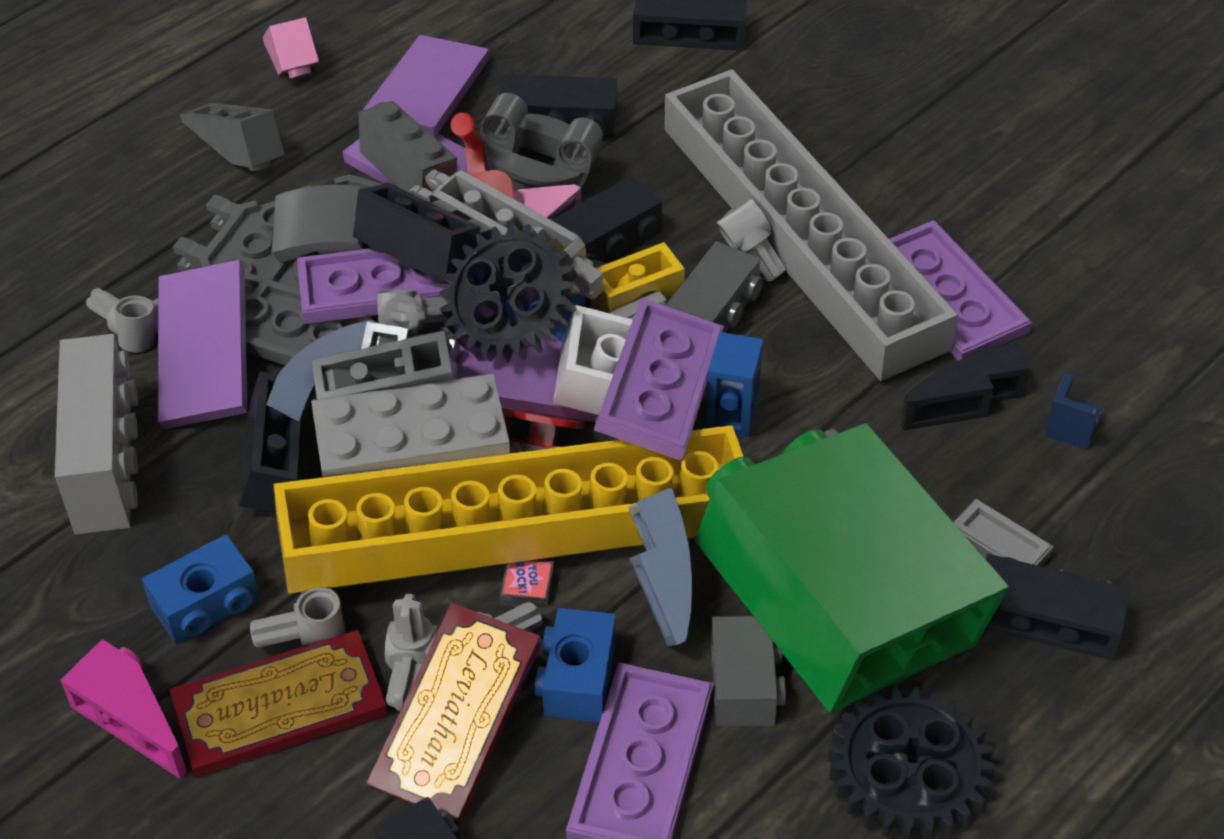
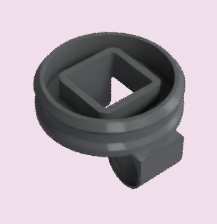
M503 93L496 97L484 117L480 129V134L485 140L487 171L499 170L506 173L513 183L514 192L517 189L572 184L582 187L600 153L603 132L595 121L588 118H577L569 125L566 122L549 116L528 114V108L523 99L512 93ZM523 147L553 157L555 162L551 166L518 155Z

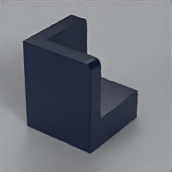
M1065 372L1052 402L1045 436L1088 450L1100 422L1103 408L1069 397L1074 375Z

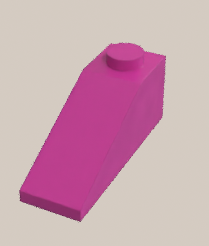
M102 639L61 679L71 708L181 779L187 770L177 741L141 669L143 667L142 662L131 650L125 647L117 649Z

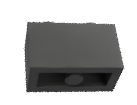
M754 616L712 617L711 654L715 727L775 726L776 706H785L784 676H775V665L782 664V652Z

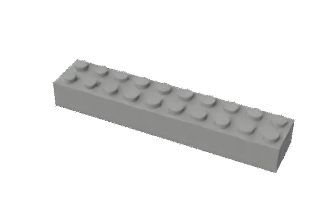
M733 69L665 94V131L732 209L741 206L749 199H752L758 205L771 226L770 235L767 237V240L784 264L785 271L880 381L952 350L958 314Z

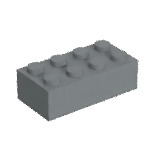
M114 334L60 340L55 479L74 534L130 528V509H135L138 506L136 486L134 481L130 482V474L138 472L136 451L134 447H131V440L138 438L136 417L134 413H131V407L138 406V395L135 381H127V377L130 375L127 352L118 350Z
M494 374L311 400L323 477L510 454L509 438Z

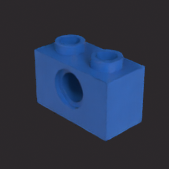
M719 332L708 369L706 429L733 425L736 435L749 437L760 395L763 339Z
M227 535L141 578L150 607L175 644L203 633L211 625L232 614L244 611L251 604L260 600L253 570Z
M558 608L554 627L546 626L544 633L543 655H549L547 667H538L535 681V696H543L544 716L600 722L606 704L616 645V614ZM580 663L581 665L572 666L569 664Z

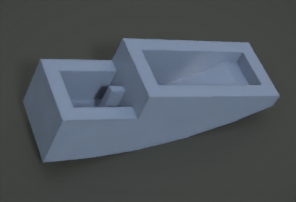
M367 321L351 324L330 332L297 353L278 373L266 405L299 421L311 404V400L316 397L311 360L361 349Z
M671 487L628 507L647 550L630 558V561L667 647L678 645L687 639L692 596L689 545L683 518Z

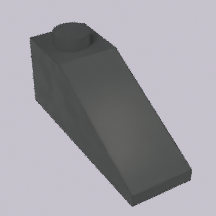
M210 103L180 114L182 122L233 165L246 166L249 171H257L270 167L272 165L271 160L285 155L273 109Z
M445 330L311 360L317 399L459 379L455 352Z

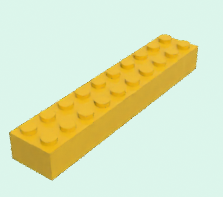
M733 425L692 430L681 461L623 440H613L274 484L276 516L288 594L309 591L315 588H333L644 545L628 507L671 487L683 518L687 538H694L697 535L710 500L705 493L709 479L729 461L744 456Z

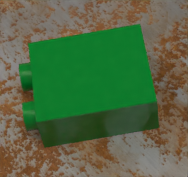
M867 423L827 437L819 429L808 431L795 439L782 455L755 464L749 457L733 459L719 468L706 485L705 493L710 500L694 541L829 713L976 646L1009 588L1007 583Z

